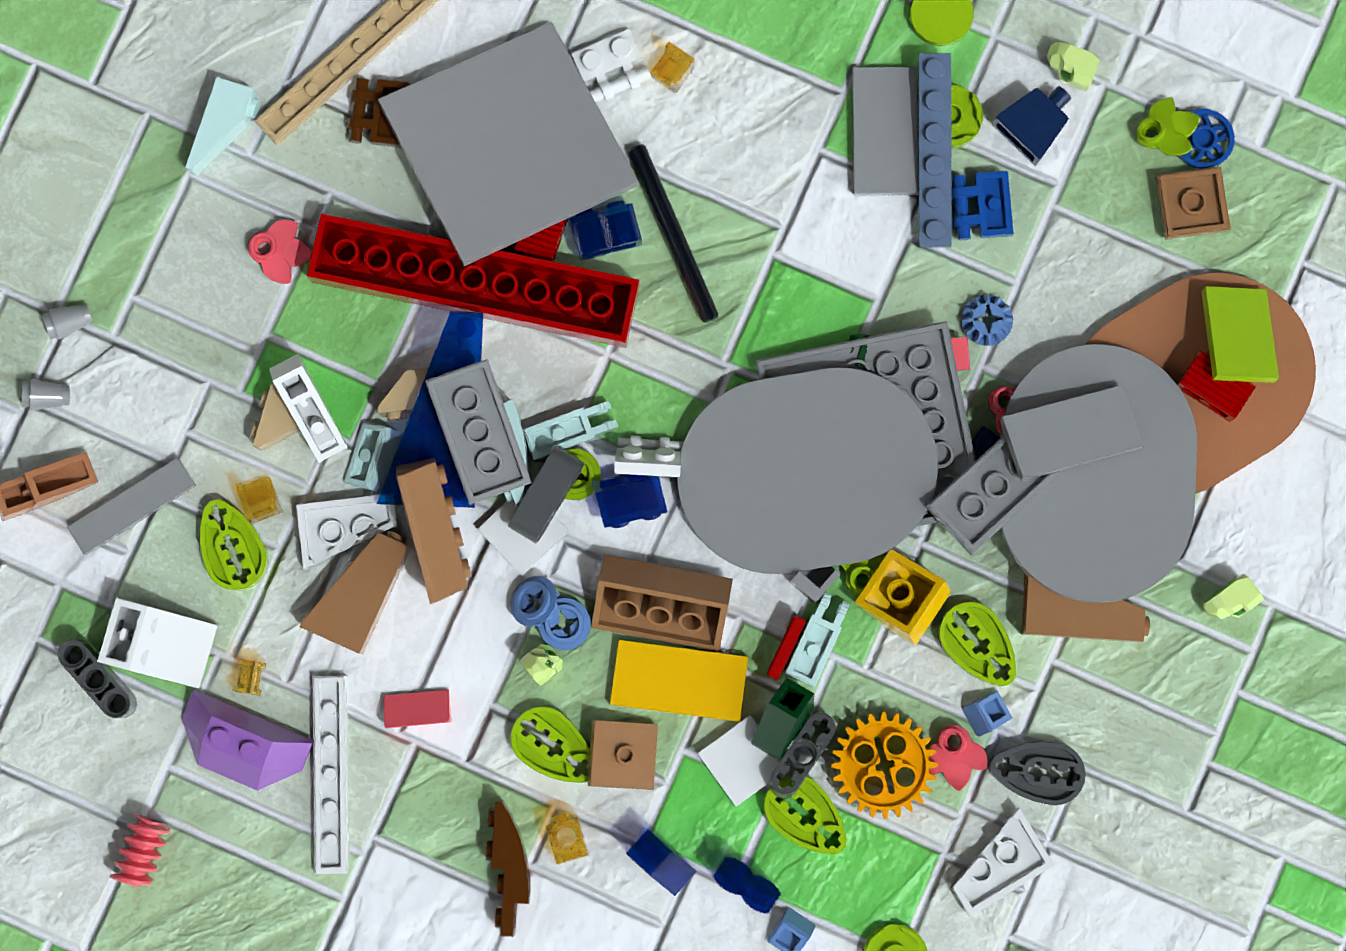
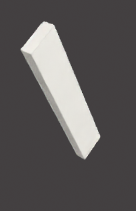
M313 676L315 874L349 873L347 676Z

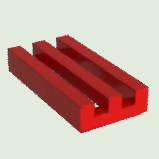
M797 616L791 619L766 672L768 677L776 681L779 680L803 629L805 620Z

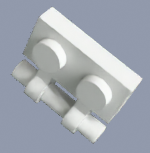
M630 28L571 53L572 59L585 84L597 81L599 87L590 90L595 102L605 99V101L615 97L614 94L629 87L633 90L640 87L641 82L652 78L647 66L637 71L632 66L642 61L643 57ZM623 69L625 76L608 82L607 75Z
M631 435V438H618L614 474L680 477L683 441H670V437H660V440L641 439V436Z

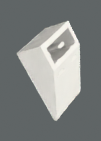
M116 598L97 662L200 688L218 625Z

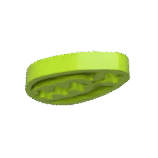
M223 500L210 501L204 508L200 525V545L206 571L217 585L233 591L249 589L258 584L266 574L269 564L267 548L256 528L239 510ZM217 506L221 510H227V514L223 516L225 530H223L218 520L211 519V515L215 514L214 508ZM228 536L231 539L239 540V544L235 546V551L237 554H244L245 559L241 561V566L243 569H250L251 574L247 576L246 583H243L242 580H235L234 575L239 573L238 567L229 564V560L233 558L232 552L223 549V545L227 543L226 538Z
M976 602L961 603L949 609L941 619L938 629L939 642L943 651L957 666L980 681L999 687L1011 684L1016 677L1015 654L1008 634L996 614L987 606ZM955 612L958 615L964 613L967 615L968 618L965 620V624L969 628L977 627L978 631L975 633V636L978 640H987L988 644L985 646L986 654L982 652L975 654L972 650L975 647L974 641L971 639L965 641L962 638L965 631L961 626L953 627L952 623L955 620L953 614ZM990 657L999 666L1005 664L1008 666L1009 669L1005 672L1008 676L1006 680L1001 677L994 678L993 674L996 672V669L991 663Z
M535 707L520 715L511 732L512 748L520 761L549 778L563 782H588V775L581 774L577 777L573 774L575 767L567 760V757L569 756L577 762H582L585 759L589 763L590 748L580 731L565 715L550 707ZM532 719L536 720L535 728L538 731L549 730V740L556 742L560 739L563 742L561 749L564 753L561 756L555 754L551 757L548 754L549 746L542 744L539 747L535 744L537 740L535 735L530 733L526 737L522 734L524 731V727L521 725L524 720L527 722L532 721Z
M793 774L779 778L778 786L784 789L788 785L792 788L790 780ZM806 777L798 791L791 797L794 800L801 797L803 799L801 807L804 810L814 809L813 818L816 821L812 825L808 822L804 825L800 824L799 821L802 816L796 811L790 814L787 811L790 805L785 800L778 803L775 800L777 796L772 793L769 787L764 799V811L768 822L775 830L795 844L814 852L833 855L840 853L845 848L847 838L843 821L836 806L817 782ZM820 826L831 834L835 831L839 833L837 840L840 843L837 847L830 845L827 848L824 846L826 839L818 830Z

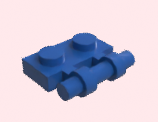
M1008 171L976 173L974 175L975 186L967 187L965 175L952 177L953 189H951V200L955 201L956 217L953 218V226L957 229L959 241L970 240V227L979 226L980 239L1013 236ZM976 198L978 214L976 215L968 214L967 199Z

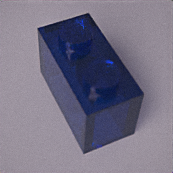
M619 474L593 481L604 528H622L631 521L639 519L654 520L660 517L661 514L667 513L659 476Z

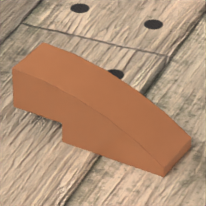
M87 452L28 471L21 477L1 483L0 518L2 522L51 504L98 483Z

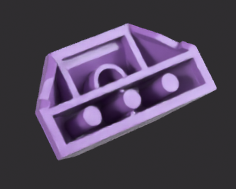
M195 689L191 693L182 718L197 765L256 791L301 772L314 742L311 739Z

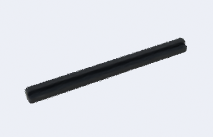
M644 144L637 145L630 149L632 161L699 315L704 323L711 322L718 318L719 313L648 150Z

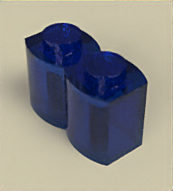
M623 200L607 204V209L594 212L593 208H589L570 219L580 261L642 245V237L633 203L625 204Z
M725 854L712 873L715 881L721 888L732 894L741 895L744 902L750 908L760 913L768 914L781 895L777 886L769 878L761 874L752 873L744 861L733 855Z

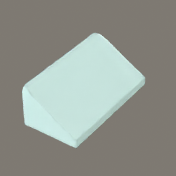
M363 421L344 483L376 493H383L401 433L389 427Z

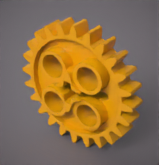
M881 712L880 720L876 721L870 713L868 714V724L865 725L860 719H856L858 729L854 731L846 727L845 730L849 738L847 740L843 738L837 739L843 746V749L832 751L835 756L840 757V762L831 764V767L840 769V774L832 779L833 781H843L844 785L840 787L838 793H850L846 801L848 805L855 800L859 801L857 806L859 813L867 806L869 807V816L872 818L875 816L877 809L881 810L883 819H887L889 810H893L897 817H901L900 807L904 806L908 811L913 812L911 801L915 800L923 804L924 801L920 796V792H932L926 785V781L937 779V777L929 773V769L937 767L938 763L929 761L928 757L935 754L936 750H926L925 745L929 743L931 738L920 739L918 736L923 728L919 726L911 730L912 719L908 718L903 724H900L898 713H895L892 720L888 721L886 713ZM893 735L900 736L904 741L903 751L895 755L891 754L887 749V741ZM875 737L880 738L885 759L892 760L893 766L888 768L894 786L893 794L888 792L884 772L876 770L875 767L876 764L880 763L879 754L874 742ZM861 744L869 745L873 751L872 759L867 763H860L855 757V750ZM902 767L909 768L913 773V781L908 786H900L896 781V773ZM870 776H876L882 782L881 791L876 795H869L864 789V782Z

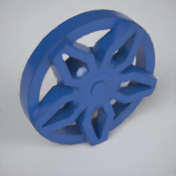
M1211 109L1194 110L1192 113L1202 116L1205 125L1199 126L1198 124L1196 130L1191 134V138L1188 139L1192 145V150L1179 157L1186 165L1193 168L1206 169L1217 167L1230 156L1233 150L1235 135L1232 125L1225 116ZM1208 116L1217 119L1222 125L1210 127L1211 122ZM1216 131H1227V132H1226L1225 134H1223L1221 137H1218ZM1228 137V146L1224 153L1221 145L1217 144V142H1222ZM1195 149L1199 152L1198 156L1191 159L1192 151ZM1215 149L1219 159L1211 154L1210 150ZM1205 153L1206 157L1213 162L1201 163L1198 161L1203 158Z

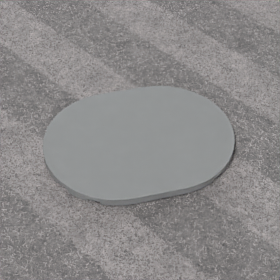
M1091 344L1076 346L1044 359L1019 383L1004 413V416L1124 385L1145 446L1138 450L1065 469L1000 528L1003 539L1015 558L1014 560L1030 578L1032 577L1054 594L1085 603H1110L1125 600L1144 592L1162 580L1173 569L1186 549L1195 513L1197 432L1188 401L1175 381L1153 361L1134 351L1111 345ZM1002 427L1000 439L1005 435Z
M828 368L748 382L732 388L713 400L696 418L687 433L681 449V471L677 481L680 501L685 516L694 532L710 550L725 561L752 572L785 574L868 560L891 550L901 543L920 523L927 512L926 506L932 501L938 475V458L934 436L924 414L903 390L887 379L867 371L852 368Z

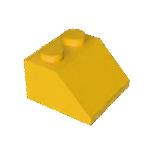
M891 549L855 603L888 630L916 646L951 591L944 579Z

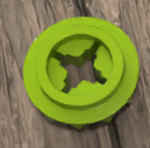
M569 449L566 452L585 463L580 473L588 481L577 480L565 499L580 501L591 496L600 484L601 470L597 460L587 451Z

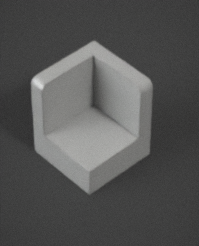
M832 567L799 571L790 584L815 604L841 572L837 569L834 570Z

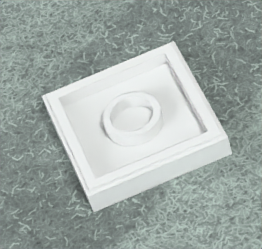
M514 500L511 502L506 501L477 530L524 576L570 531L554 516L540 540L535 544L508 527L518 507Z
M751 715L697 753L736 807L769 783L773 771L781 761V759L777 760L751 744L758 728Z

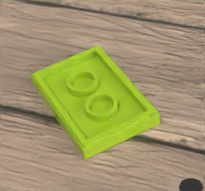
M1206 286L1201 292L1213 380L1275 383L1279 379L1267 289Z

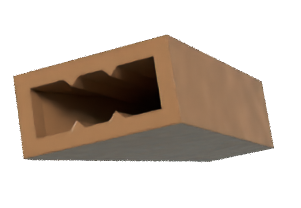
M390 530L387 536L378 532L303 619L300 628L358 654H364L410 553L411 547L404 544L407 538Z
M1024 572L1021 635L1137 643L1144 642V636L1149 635L1150 618L1145 616V608L1123 600L1110 603H1085L1067 599L1050 592L1049 589L1042 586L1032 577L1030 578Z

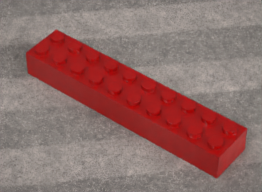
M322 213L307 273L308 279L315 284L627 348L640 288L639 279L500 250L463 266L450 240Z

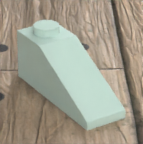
M216 77L185 166L192 175L198 176L248 127L250 119L256 118L260 107V100H257L258 95L253 88Z

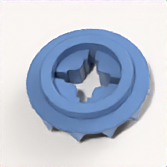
M989 294L974 297L965 306L961 318L962 328L967 337L974 343L983 346H992L1002 342L1011 332L1014 320L1010 306L1001 297ZM986 307H988L991 317L1001 319L991 324L989 333H987L985 323L974 321V319L984 316L987 310Z
M532 576L522 581L516 587L511 598V612L515 620L528 628L531 626L541 627L542 622L545 620H552L551 614L553 610L559 608L556 600L560 594L556 591L555 584L542 576ZM530 595L539 598L538 601L541 604L539 609L533 607L534 604Z
M560 598L556 600L559 608L553 610L551 614L552 620L542 622L539 631L544 641L551 647L559 650L575 649L589 635L591 629L590 616L586 608L578 601L570 598ZM558 611H561L567 619L578 618V621H575L570 626V638L563 629L551 630L560 622Z

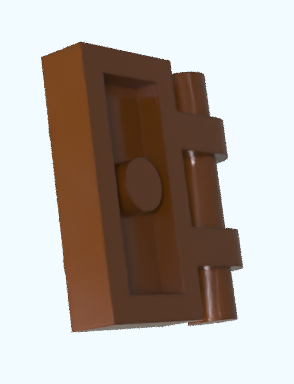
M357 78L355 90H352L351 101L354 103L352 118H348L347 129L350 130L349 142L361 143L363 132L369 131L371 132L370 143L372 145L402 148L379 105L378 99L409 86L410 82L378 79L376 91H368L369 80ZM368 103L374 104L373 120L364 119L366 104Z

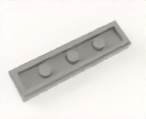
M177 457L74 522L67 529L82 553L88 555L197 485L181 460Z

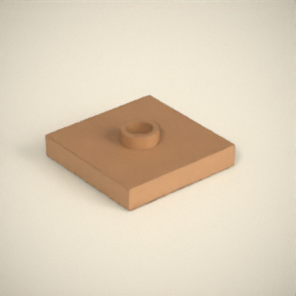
M1221 167L1160 174L1155 177L1165 240L1228 232L1231 230Z
M592 720L588 786L654 790L658 724Z

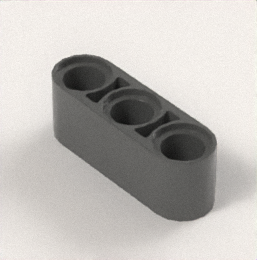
M556 446L515 511L508 527L536 544L546 531L585 463Z
M68 640L64 642L59 648L58 660L97 706L111 718H127L131 716L136 710L137 698L108 664L97 662L99 654L84 641ZM75 646H79L83 651V657L77 664H74L70 659V651ZM97 670L103 673L105 679L103 685L99 688H95L91 683V676ZM119 694L126 700V707L120 713L116 712L112 705L113 699Z

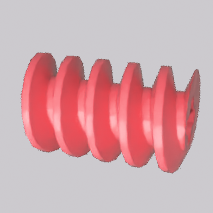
M132 814L139 819V822L128 823L127 827L134 831L135 834L134 836H123V840L130 844V848L119 849L118 852L126 857V860L114 862V865L122 871L121 874H110V878L128 885L142 887L141 885H150L153 882L152 877L146 874V872H155L157 870V866L150 860L160 859L162 856L161 852L154 847H163L166 844V841L159 834H168L171 829L159 820L139 814Z

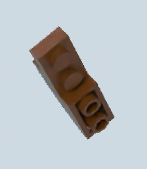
M497 800L495 801V808L489 807L488 827H494L493 841L487 840L486 860L491 861V868L504 869V875L498 874L497 894L503 895L502 908H496L495 928H501L500 936L514 937L516 932L517 903L529 904L531 902L530 871L526 848L518 825L506 803Z

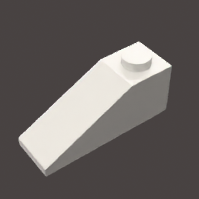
M297 354L269 368L274 385L318 463L348 448L300 355Z

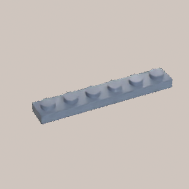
M920 53L919 248H951V53Z

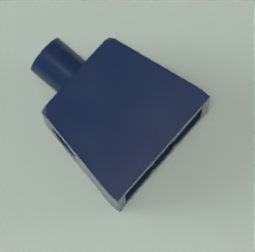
M1057 86L1048 96L1040 89L1035 88L995 117L992 126L1036 166L1069 120L1068 116L1061 109L1071 100V96L1061 86Z

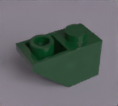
M786 677L770 700L751 744L780 760L814 710V693Z

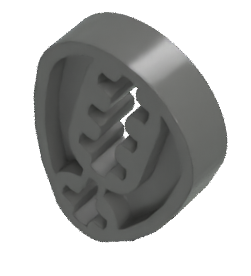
M1024 743L995 754L989 762L990 774L1005 788L1021 797L1043 804L1062 805L1070 802L1080 793L1085 782V766L1081 757L1071 747L1061 743ZM1003 757L1008 758V764L1019 766L1021 770L1007 771L1006 776H1001V770L996 769V763H1001ZM1036 762H1040V768L1050 770L1052 764H1055L1056 770L1060 772H1067L1068 767H1072V772L1078 774L1077 780H1072L1070 786L1066 785L1067 782L1063 778H1055L1054 783H1050V777L1039 776L1038 781H1034V775L1028 774L1029 767H1035Z

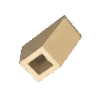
M436 366L405 371L379 404L378 414L381 417H387V421L407 419L406 414L419 412L420 417L437 415L425 381L442 375L440 368Z
M271 384L269 391L265 390L262 394L260 409H263L260 422L255 421L250 435V439L254 440L253 447L262 451L300 431L276 386Z

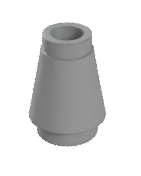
M87 304L48 309L49 313L42 315L50 340L57 337L60 340L93 322Z
M31 378V381H23L22 407H30V411L63 405L69 406L70 386Z

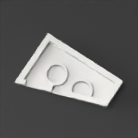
M389 493L296 505L303 569L306 570L370 540L378 532L382 534L397 527L395 494Z
M1017 808L952 886L969 916L974 915L1054 866V863L1020 808Z

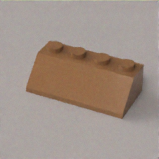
M435 457L396 467L397 479L430 604L468 588L466 578L472 577L468 559H461L458 547L464 546L460 528H453L450 516L456 514L451 495L445 497L442 484L448 483L443 464L436 465Z
M604 554L591 628L719 652L733 579Z

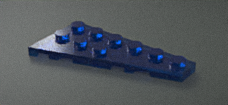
M450 310L382 486L377 504L404 505L396 467L435 457L436 465L443 464L448 483L442 484L445 497L451 495L454 507L475 508V503L469 505L425 381L481 361L483 312Z

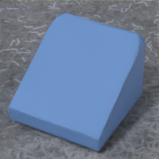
M994 690L962 709L978 737L993 731L1013 718L998 690Z
M788 908L767 942L781 951H801L810 939L816 926L795 910Z

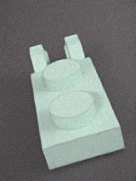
M600 403L587 409L582 407L524 429L523 432L534 461L549 456L556 446L566 450L593 440L595 436L618 428L616 420L606 421L591 428L588 417L608 412L611 409L610 403Z
M826 592L823 594L815 614L811 615L785 672L786 675L814 688L842 629L840 625L850 605L846 601L839 605L833 623L822 619V615L831 601V595Z

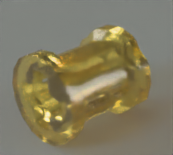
M238 659L237 664L240 666L238 679L232 691L261 696L262 691L259 689L262 669L266 668V663Z

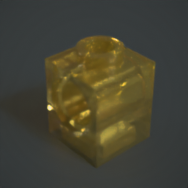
M570 812L551 817L552 824H548L545 827L556 865L588 856L589 850L579 816L571 818ZM565 827L571 828L576 834L575 843L570 846L562 845L557 838L560 829Z

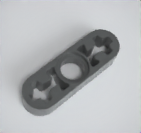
M816 713L808 719L771 775L769 786L774 795L779 798H789L798 791L834 736L836 725L831 716L825 713ZM821 722L827 725L825 731L828 734L821 733L814 744L810 741L815 731L813 724L819 726ZM799 747L807 748L812 754L811 761L806 764L797 762L793 756L794 750ZM791 766L796 770L790 780V784L793 787L785 786L782 789L778 786L780 780L777 777L784 778Z

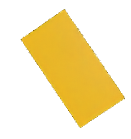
M619 640L610 705L740 722L748 657Z

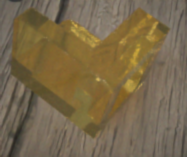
M668 41L665 45V53L650 72L651 77L677 94L694 70L695 59Z
M264 477L245 485L242 483L235 485L248 522L254 524L283 513L270 477Z

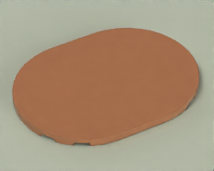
M1206 273L1179 280L1111 320L1099 329L1085 344L1118 346L1141 354L1161 367L1177 384L1195 354L1200 351L1206 353L1209 350L1201 291L1206 286L1267 289L1279 379L1275 383L1250 382L1256 388L1236 419L1230 422L1209 410L1186 393H1183L1191 408L1197 432L1195 494L1220 483L1283 443L1298 427L1305 416L1314 392L1316 379L1314 350L1307 329L1298 314L1285 299L1269 287L1253 279L1235 274Z

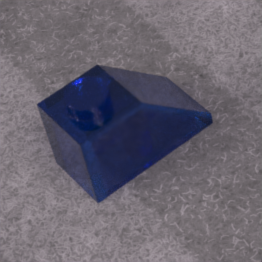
M649 827L626 851V855L674 896L697 872Z

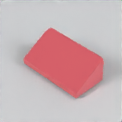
M449 690L384 696L385 728L452 722Z

